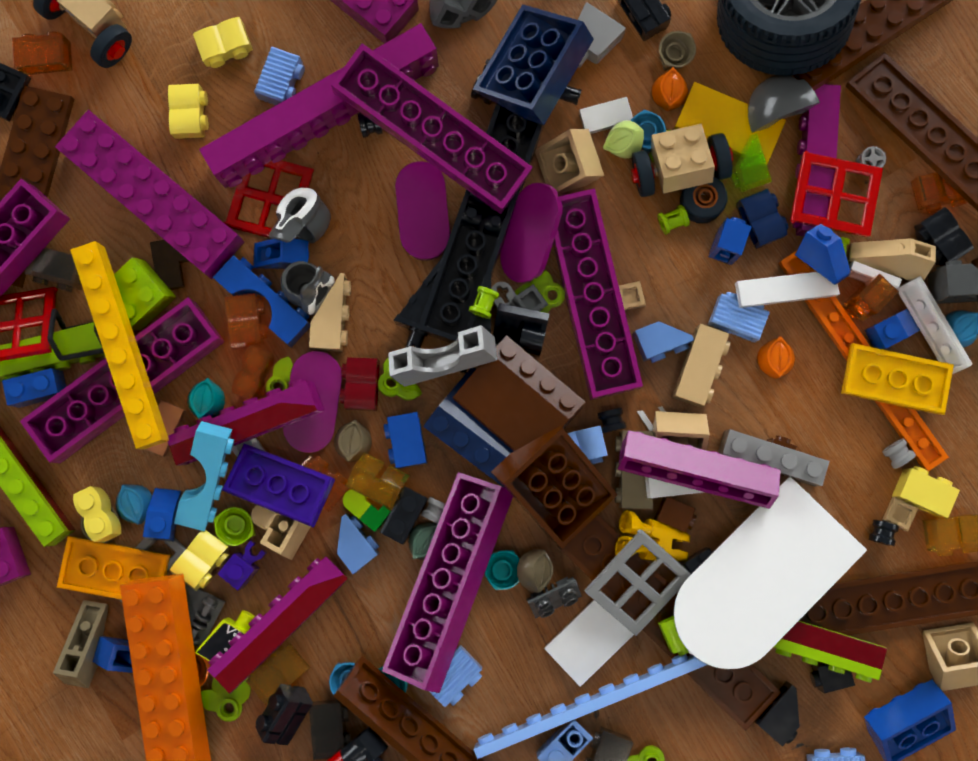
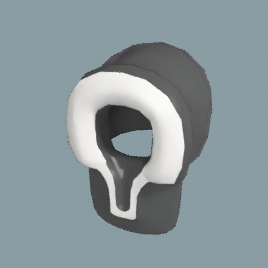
M304 187L292 190L286 194L277 207L276 216L278 220L270 231L269 237L270 239H278L285 243L291 242L295 237L300 240L309 241V243H315L325 234L330 225V211L315 190Z
M297 261L288 265L280 279L281 289L287 300L301 307L310 316L316 314L335 283L334 277L330 273L323 271L321 266L317 267L312 263Z

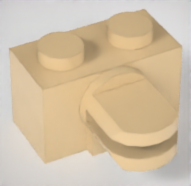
M258 505L253 508L251 513L253 523L266 530L260 544L292 560L308 533L310 526Z

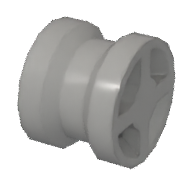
M871 146L857 157L856 163L869 165L866 163L869 162L871 166L882 168L886 163V155L881 148Z
M904 438L895 441L882 451L885 457L890 458L892 461L891 466L894 469L907 464L916 456L914 451L908 449L906 446L907 441Z
M429 497V505L427 509L422 511L421 516L438 524L445 503Z

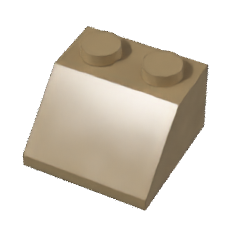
M569 129L535 151L545 183L554 187L558 194L587 186L605 176L589 129Z
M655 411L652 429L653 437L665 438L672 442L692 445L695 448L707 450L710 435L707 414Z
M974 622L923 630L922 634L929 670L937 686L942 691L978 685V629Z

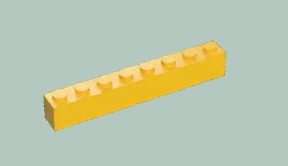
M93 241L70 249L136 449H147L169 441L105 247Z

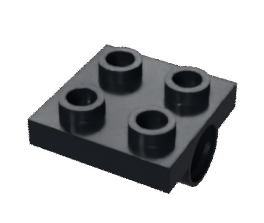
M0 63V118L10 122L18 106L21 92L24 86H28L31 78L27 74Z
M499 303L493 331L496 346L507 335L527 353L540 356L549 313Z

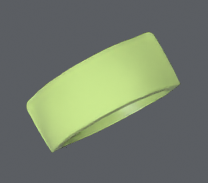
M630 120L619 122L610 130L603 150H607L620 158H632L633 153L639 152L642 149L644 130Z

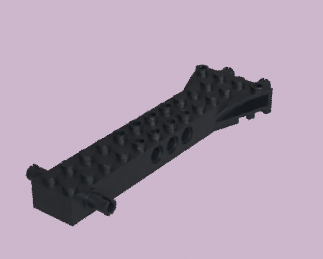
M487 59V60H486V62H485L486 65H484V69H485V67L487 66V64H488V62H489L490 59ZM567 86L560 100L577 105L582 90ZM496 104L486 133L531 165L544 125L524 119ZM524 183L501 214L466 190L443 257L422 282L417 292L408 300L404 309L393 320L396 325L407 328L410 331L405 348L409 346L421 348L424 337L427 336L452 344L458 338V332L480 325L491 333V318L486 319L471 313L469 308L474 305L478 294V286L491 289V278L505 240L518 195L522 191ZM467 369L460 371V373L466 374Z

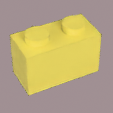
M918 466L903 469L892 497H897L937 518H948L960 491L952 487L953 482L942 477L935 479L928 476L929 471Z

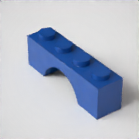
M233 255L213 278L235 298L246 294H258L265 297L272 310L269 329L292 348L310 328V323L307 321L310 316L300 307L294 310L288 304L289 301L281 290L276 294L270 288L273 283L262 273L257 277L251 271L254 266L244 257L238 260Z

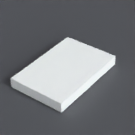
M593 599L544 649L581 687L634 634Z

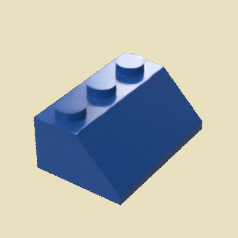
M933 679L916 685L908 693L894 697L888 704L880 708H874L864 716L867 730L884 761H901L956 730L952 703Z

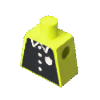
M242 610L236 621L229 617L223 619L195 653L208 661L220 651L224 654L231 647L228 643L239 632L244 635L249 630L250 626L248 624L255 616L248 611Z

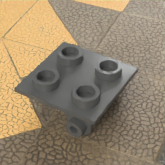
M565 577L556 582L558 587L555 588L554 584H551L553 589L550 591L545 587L546 593L541 591L540 593L534 592L530 594L531 597L527 598V602L535 618L548 617L555 612V609L563 605L568 607L575 604L578 598L582 597L576 579Z
M185 584L194 645L200 647L208 637L226 601L201 589L195 591Z

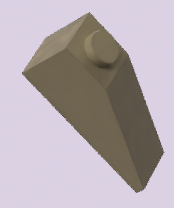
M83 600L53 671V674L64 684L89 689L98 666L93 662L99 637L104 635L109 607L107 604Z

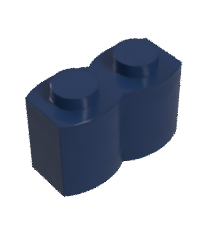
M768 189L743 198L736 203L741 219L746 222V225L752 226L749 236L756 249L788 235V222L784 216H780L778 213V200L775 194L770 193Z

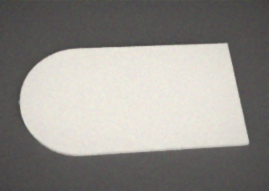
M789 477L780 485L779 497L771 508L759 506L683 583L674 605V622L678 636L689 654H692L707 665L720 669H738L749 666L765 656L867 549L817 503L809 493Z

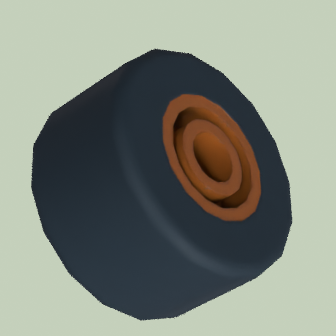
M713 177V183L683 189L679 198L680 205L684 206L689 220L696 223H708L715 220L725 209L728 200L724 184L716 177Z

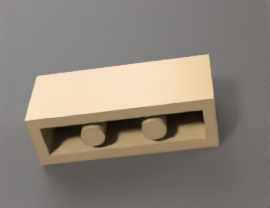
M701 323L696 327L693 335L694 341L690 343L672 398L699 408L705 406V403H710L714 394V389L711 388L713 380L719 378L722 370V365H719L722 355L726 356L731 342L727 341L729 333Z

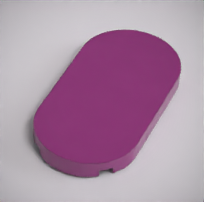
M417 161L406 165L396 178L395 189L399 232L402 246L409 255L417 260L429 261L438 258L445 251L450 237L446 186L444 177L439 169L431 163Z
M532 183L526 186L518 195L500 256L504 273L515 282H531L542 275L545 270L563 209L562 202L557 195L558 192L551 185Z
M312 351L300 356L294 363L290 375L289 384L299 379L314 382L324 409L323 412L283 427L287 442L301 452L310 453L323 449L331 441L335 430L342 383L341 368L331 355L321 351Z

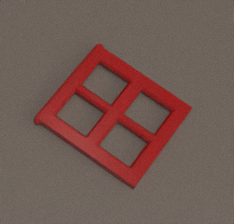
M807 150L804 151L790 222L792 224L796 222L815 227L822 224L834 231L869 238L871 236L883 168L813 154ZM811 165L835 169L831 190L808 185ZM846 172L870 177L866 197L842 192ZM806 192L830 197L826 218L802 213ZM841 200L865 204L861 225L837 220Z
M271 160L263 165L274 170L268 192L248 187L251 174L243 176L242 182L236 186L228 216L224 223L233 229L270 238L269 233L272 228L265 227L271 204L278 206L285 197L275 194L281 172L300 176L301 180L298 188H309L314 169L282 160L273 163ZM244 197L265 202L258 224L238 219Z
M49 287L2 295L0 297V305L16 303L14 320L0 322V332L13 330L11 348L0 350V361L52 353V347L48 342L47 336L51 311L55 308L58 288ZM44 298L43 315L22 318L24 301ZM42 325L41 343L20 346L21 329Z

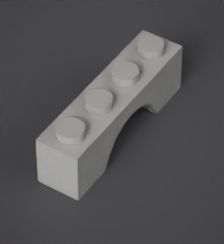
M482 325L458 332L456 341L445 347L421 349L409 346L388 353L390 377L404 387L497 361L495 337Z
M731 429L724 431L718 453L722 455L742 458L749 462L766 464L772 468L780 469V474L811 486H823L830 462Z

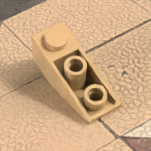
M915 239L854 242L850 245L849 261L859 262L882 272L904 278L907 281H911L919 276L924 281L936 262V246Z
M344 273L339 274L310 323L309 348L313 351L343 352V346L348 344V331L344 330L345 321L349 320L350 309L346 305V296L351 294V281H347Z

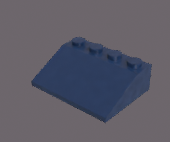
M522 4L473 90L524 119L545 125L594 38L583 21Z
M473 367L469 369L439 404L423 427L504 487L491 471L514 451L453 400L454 395L476 370Z

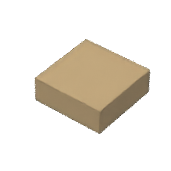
M640 281L619 285L625 311L646 306Z
M892 497L882 520L898 525L899 529L903 531H909L919 508L897 497Z

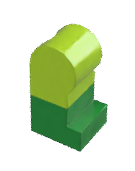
M359 489L348 490L343 496L345 508L374 532L378 531L391 512L386 505H383L379 510L367 500L366 494Z

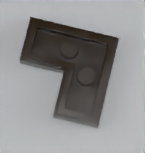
M165 240L150 242L156 274L170 290L184 288L181 263L190 261Z

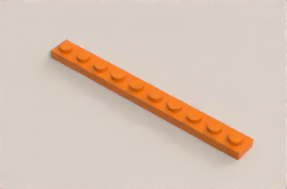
M797 250L778 263L786 275L817 272L795 256ZM836 297L804 300L846 361L850 344L856 343L871 347ZM875 401L900 438H904L907 441L906 446L909 450L914 451L916 454L915 459L923 469L930 471L949 458L916 410Z

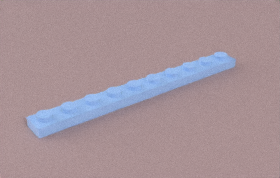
M693 655L675 656L671 659L672 663L665 666H662V663L653 665L647 669L648 673L638 676L637 673L631 674L623 678L624 683L616 686L613 683L602 686L598 689L599 693L589 696V693L580 695L574 699L575 703L565 706L564 703L558 704L550 709V713L543 716L540 713L534 714L526 718V723L519 726L516 723L507 725L501 729L502 733L495 736L492 733L485 734L477 739L478 742L474 746V752L477 759L704 667L707 664L701 662Z

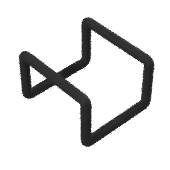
M52 309L47 339L59 360L65 361L104 353L102 347L100 349L62 356L53 340L55 320H57L62 330L85 324L66 327L58 310ZM94 323V332H95V334H96V336H97V338H98V340H99V342H100V344H101V341H100V338H99V335H98V332H97V329H96V326H95V323Z

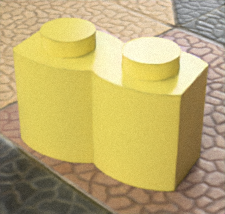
M240 17L225 20L215 26L206 27L193 33L202 61L207 67H221L230 58L243 59L253 50L244 23Z
M199 84L169 85L170 134L175 139L205 137V130L209 128L208 117L204 115V106L208 105L207 92L203 91Z
M89 486L73 494L74 506L77 512L84 518L85 531L92 541L106 542L121 535L120 521L111 511L110 499L102 488Z
M207 530L200 531L188 548L176 560L170 571L173 575L183 574L185 584L195 591L200 587L204 589L213 578L211 575L212 571L217 566L221 568L230 556L227 554L229 547Z

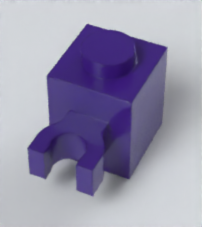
M253 540L246 545L244 554L241 552L234 553L218 573L220 577L237 591L244 589L260 569L255 564V561L262 559L267 554L263 549L257 556L253 555L251 550L256 544Z

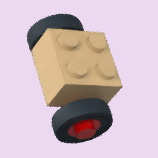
M33 0L34 9L43 18L53 20L67 12L75 22L91 34L95 41L92 44L90 56L99 66L103 68L112 67L128 52L132 36L126 30L127 27L121 20L124 16L115 8L116 6L110 0Z
M702 124L651 135V153L654 166L651 164L646 151L632 154L633 169H631L633 184L636 183L641 197L655 194V176L659 178L663 194L713 183L714 176L719 180L732 176L733 153L723 133L711 135L707 143Z

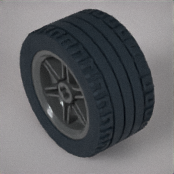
M718 0L717 26L721 39L725 42L729 52L750 68L771 75L790 76L803 74L826 65L829 60L834 59L840 53L841 48L846 45L861 0Z

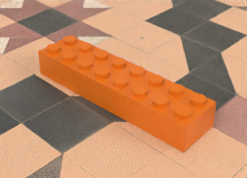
M175 574L140 578L120 585L146 761H211L184 575Z

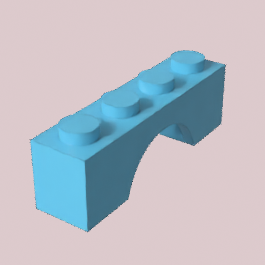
M203 421L199 424L195 432L190 455L202 464L206 473V482L198 488L184 491L178 504L174 524L205 531L208 523L214 522L217 508L213 507L214 501H219L223 486L219 485L220 477L225 478L229 464L224 462L226 454H231L234 439H230L232 429Z

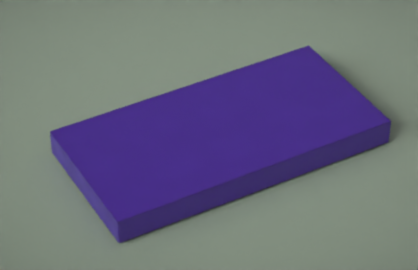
M244 443L222 491L314 528L335 479Z

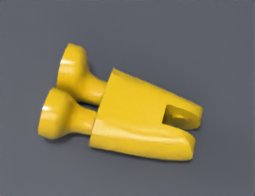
M626 510L622 513L619 521V529L622 533L636 535L638 530H643L676 561L687 560L688 552L671 549L672 541L690 543L691 535L653 519H646L643 523L633 511ZM621 536L616 542L615 555H617L633 537ZM641 545L635 552L639 553V557L644 560L654 561L657 558L644 545Z

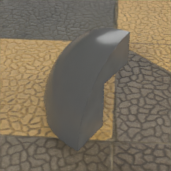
M430 0L431 22L434 26L441 28H460L462 23L472 19L478 21L485 16L497 0Z
M774 75L764 80L755 88L749 101L748 120L751 132L768 129L783 118L807 112L820 103L816 93L804 79L797 80L792 75Z

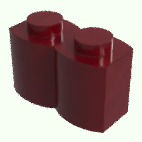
M347 357L346 364H342L341 376L342 379H346L345 389L340 391V403L344 404L346 410L377 411L380 361L378 358Z

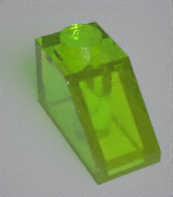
M757 133L749 136L733 167L735 173H732L731 179L734 187H739L741 192L772 182Z

